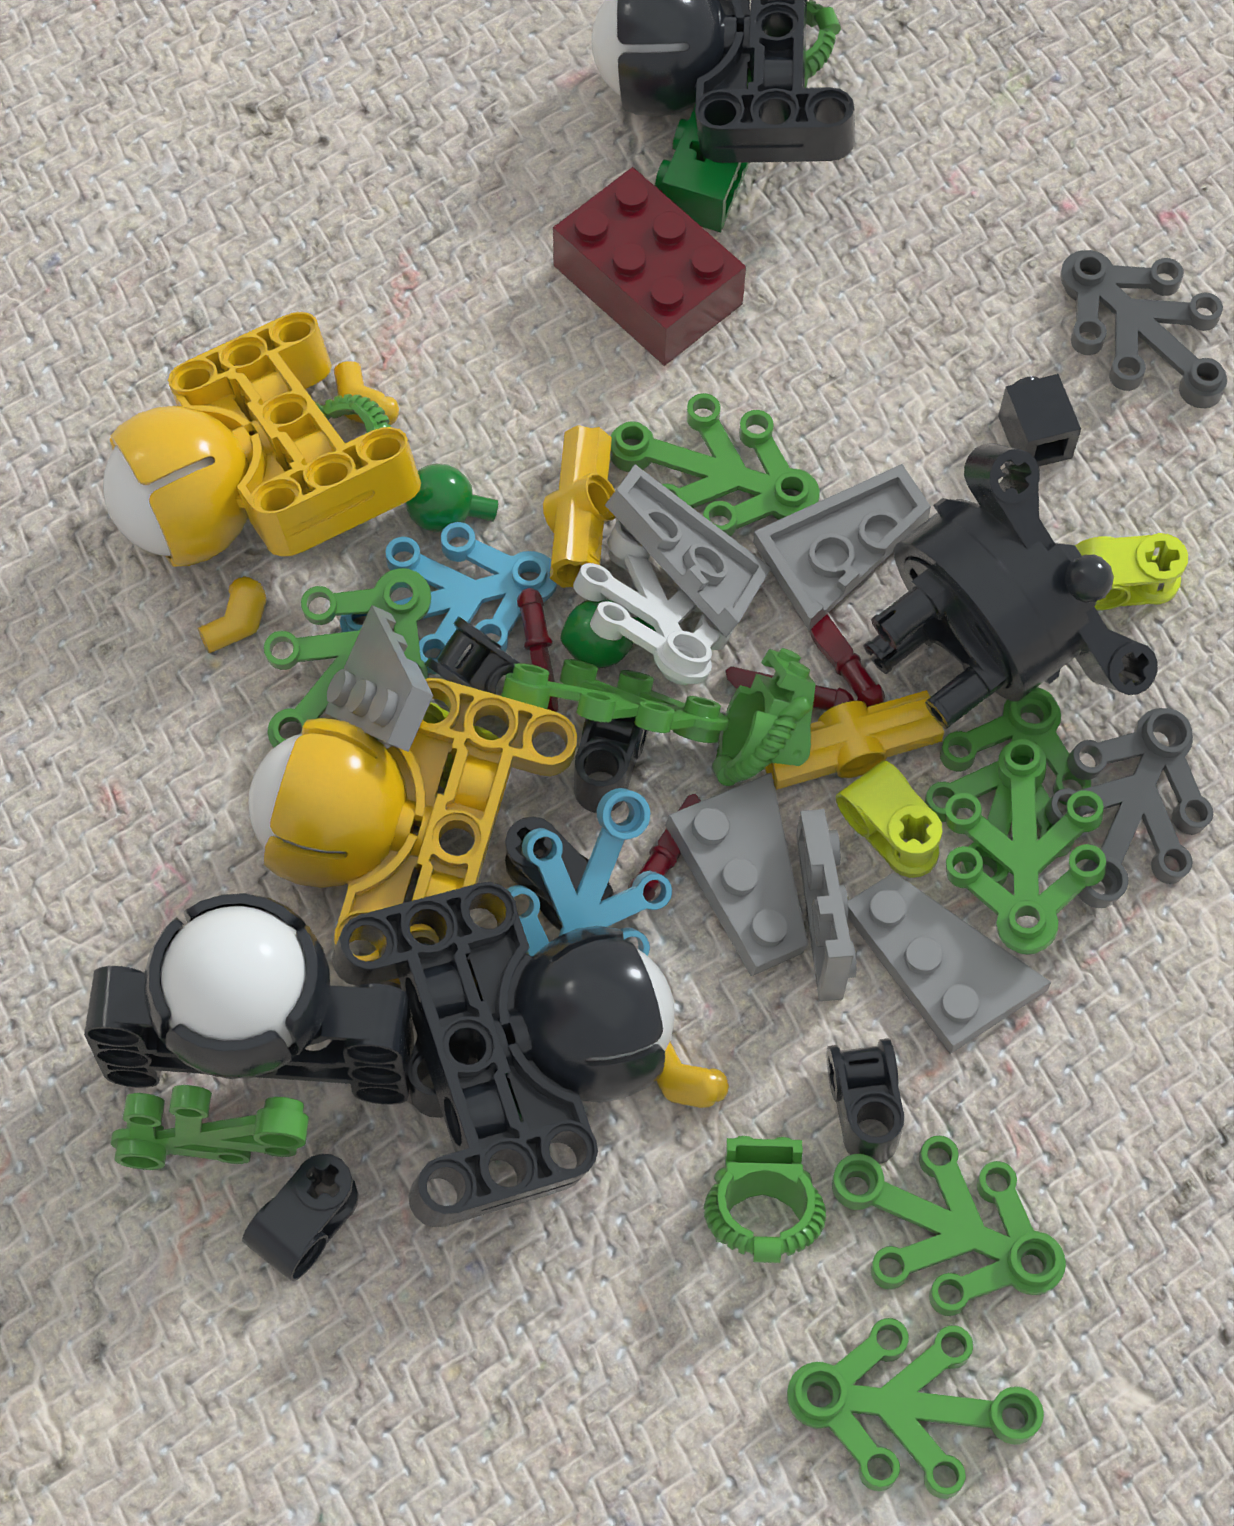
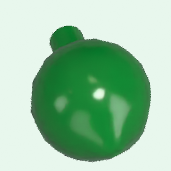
M439 463L427 465L418 470L421 481L420 490L415 497L404 503L410 518L418 526L431 532H442L451 523H464L467 516L493 522L498 511V500L472 494V485L463 473L448 464Z
M608 599L599 602L585 600L577 605L568 615L560 635L562 644L575 660L593 664L598 668H607L619 663L628 654L633 645V641L625 636H622L619 640H607L592 630L590 621L598 604L610 601ZM631 617L656 632L652 625L641 618Z

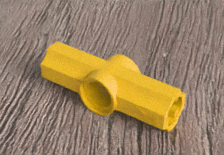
M577 425L564 432L559 489L548 494L543 502L545 520L554 533L549 578L562 588L573 587L582 565L586 563L600 565L604 524L616 518L605 506L615 492L612 484L608 481L612 437L600 427L588 428Z
M927 690L869 707L862 701L846 702L827 710L819 717L817 722L811 723L810 755L805 763L800 766L771 763L765 767L766 774L772 773L776 790L836 772L841 778L859 777L881 761H885L887 757L942 742L944 730L925 705L926 700L931 697Z

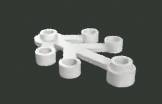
M617 520L607 540L608 555L615 564L628 569L638 593L615 579L604 567L594 563L582 565L573 584L575 591L581 597L590 601L599 602L604 600L605 597L614 601H604L598 604L590 621L592 630L607 640H619L622 636H625L652 653L654 661L663 676L673 683L687 685L704 682L712 668L710 661L712 656L711 649H723L733 630L725 637L703 613L693 633L682 631L679 624L692 611H702L680 587L667 600L649 561L651 555L624 525ZM628 611L652 625L656 632L631 618Z

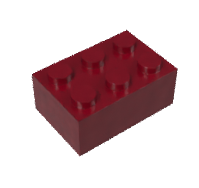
M631 167L553 227V266L664 366L743 304L746 266L634 167Z

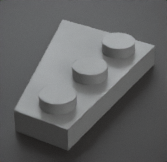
M635 464L605 506L719 631L727 637L741 620L770 572L771 567Z
M895 872L848 901V919L950 1054L1049 989L1051 981Z

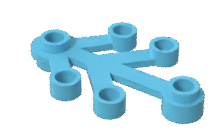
M462 522L451 523L443 529L441 533L443 554L451 561L462 562L467 560L494 575L477 580L470 578L420 554L419 545L409 537H398L389 542L386 547V561L390 571L398 568L414 570L422 575L429 585L439 589L431 592V605L428 613L422 619L447 613L435 634H429L419 641L421 660L424 663L428 660L425 657V653L433 648L442 650L456 630L453 623L458 616L470 623L482 603L503 598L493 618L480 621L475 628L485 635L489 633L498 635L501 639L497 643L501 646L500 649L505 652L508 647V636L521 616L520 608L517 605L518 595L522 590L532 588L540 592L544 603L554 594L558 585L549 578L551 559L546 555L535 551H524L510 556L476 540L473 529ZM455 537H462L468 541L462 547H454L449 544V541ZM400 552H409L413 555L410 560L405 562L394 559V556ZM526 572L539 574L536 579L531 581L524 580L519 575ZM412 597L398 600L394 603L403 605L408 603ZM367 614L341 615V632L360 630L363 625H357L353 620L361 616H367ZM427 667V668H428V673H430V674H437L436 672H434L433 670H431L429 667Z
M617 788L609 791L601 798L597 807V819L602 828L577 891L573 887L561 858L563 845L558 835L547 829L537 828L525 836L522 843L523 854L529 862L537 865L562 924L559 936L577 928L592 926L608 927L644 909L658 910L669 903L672 896L671 883L665 876L653 871L639 874L633 881L631 888L601 901L625 839L638 837L646 830L649 824L650 807L646 799L639 793L624 788ZM624 801L629 807V815L625 821L615 823L611 818V810L616 803ZM541 837H548L552 843L551 852L545 858H536L533 852L534 843ZM651 880H657L661 887L659 896L652 901H646L643 896L644 886ZM514 885L507 888L513 898L517 895L525 894L529 899L527 911L519 915L530 947L527 954L533 957L535 953L549 943L537 917L540 910V901L532 890L525 886ZM629 927L620 929L623 931L624 939L632 936L636 937L638 950L647 956L649 955V941L643 933Z

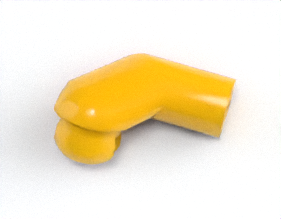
M346 361L335 366L334 375L338 396L344 397L345 394L354 396L357 394L361 395L362 398L368 397L385 411L384 415H387L390 421L388 425L395 423L399 416L397 401L393 397L385 396L381 391L364 386L359 363ZM344 415L350 420L364 424L359 415Z
M245 576L234 580L229 586L228 592L230 596L225 615L197 628L209 654L257 632L267 601L265 589L261 583Z
M671 1041L669 1042L665 1050L664 1070L660 1078L656 1080L665 1098L673 1103L698 1108L710 1107L716 1102L722 1101L729 1090L725 1074L715 1068L707 1069L682 1064Z

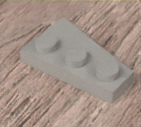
M900 464L754 531L753 543L766 564L771 567V572L807 629L810 630L894 551V547L898 542L929 518L931 506L903 464Z
M371 605L344 669L339 670L329 684L327 691V701L329 703L324 713L340 721H346L362 728L365 733L409 752L431 702L433 693L418 664L406 658L404 652L408 645L402 635L392 631L396 624L392 614Z
M772 773L763 775L670 814L665 826L676 842L683 858L750 976L752 977L803 954L808 942Z
M825 809L800 811L796 837L819 1002L843 1000L848 978L856 977L857 967L853 941L850 940L847 925L848 898L845 885H839L836 866L840 865L841 860L839 836L837 830L828 829Z

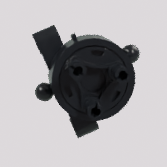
M995 443L982 444L976 447L969 454L964 465V478L978 504L963 499H940L933 505L937 513L894 547L896 566L908 592L879 615L876 614L872 617L871 622L879 635L863 645L868 655L875 654L871 658L872 662L881 672L888 674L892 671L893 667L921 645L931 646L933 643L941 646L963 665L964 671L925 702L930 714L945 729L949 728L993 693L1014 702L1022 700L1044 681L1050 684L1057 679L1060 669L1073 658H1076L1082 670L1092 682L1126 695H1138L1146 691L1154 682L1158 672V661L1155 653L1149 646L1108 629L1094 607L1096 606V601L1105 598L1112 589L1114 575L1111 566L1100 556L1094 554L1082 556L1075 545L1055 543L1039 518L1038 483L1040 481V469L1036 459L1029 452ZM1005 464V468L1001 470V466Z

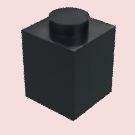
M1059 374L1042 378L1029 376L1006 386L998 417L1010 447L1029 452L1036 459L1039 467L1072 459L1081 427Z

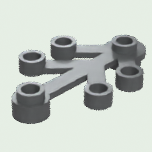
M1081 250L1069 255L1062 265L1060 278L1066 293L1076 300V323L1071 336V345L1075 351L1083 355H1094L1102 349L1107 330L1104 323L1098 319L1100 301L1115 315V359L1109 373V378L1116 388L1123 391H1131L1138 388L1142 382L1146 365L1144 360L1138 355L1139 336L1182 375L1179 392L1186 403L1196 408H1210L1221 400L1227 385V374L1222 365L1212 358L1198 359L1160 324L1191 325L1197 330H1211L1217 326L1223 311V304L1217 296L1211 293H1199L1192 298L1191 302L1133 299L1121 288L1151 289L1154 293L1161 296H1170L1176 293L1184 275L1181 264L1171 258H1161L1155 261L1151 268L1113 265L1105 255L1093 250ZM1083 271L1093 273L1094 275H1087ZM1158 274H1168L1173 280H1163ZM1197 309H1208L1212 315H1203ZM1081 333H1092L1097 339H1085L1081 336ZM1130 368L1136 374L1128 376L1123 374L1119 369ZM1199 376H1205L1212 381L1202 380Z
M1170 708L1152 709L1138 720L1134 733L1102 742L1084 740L1078 743L1068 755L1067 765L1070 772L1081 780L1095 778L1107 764L1140 757L1133 775L1078 790L1096 793L1103 801V809L1119 805L1100 848L1106 857L1105 875L1101 880L1105 887V894H1099L1091 886H1086L1078 894V897L1088 906L1094 908L1109 907L1126 892L1128 874L1122 862L1141 818L1156 851L1151 861V869L1158 880L1166 884L1177 883L1192 868L1191 854L1185 847L1180 845L1156 787L1161 772L1164 770L1179 802L1173 810L1172 819L1174 825L1181 832L1189 835L1197 834L1212 821V805L1206 798L1201 796L1185 758L1191 750L1193 743L1192 727L1188 719L1177 710ZM1153 732L1164 734L1168 739L1169 746L1161 744ZM1087 753L1091 755L1095 761V767L1084 765L1080 760L1079 754ZM1069 788L1061 789L1047 802L1045 814L1053 826L1064 816L1058 809V801L1068 802L1069 798L1078 791ZM1079 806L1074 812L1083 817L1086 814L1095 812V810L1089 806ZM1185 807L1194 808L1200 815V822L1190 820L1186 815ZM1164 856H1171L1176 859L1180 870L1175 872L1167 868ZM1088 860L1080 869L1087 872L1093 871L1098 865L1094 861Z

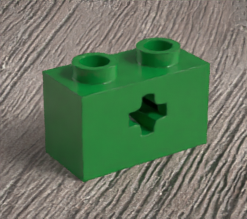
M695 104L689 120L681 118L677 125L672 143V149L675 150L671 161L663 159L656 176L655 187L701 227L721 233L750 163L712 162L703 156L698 143Z

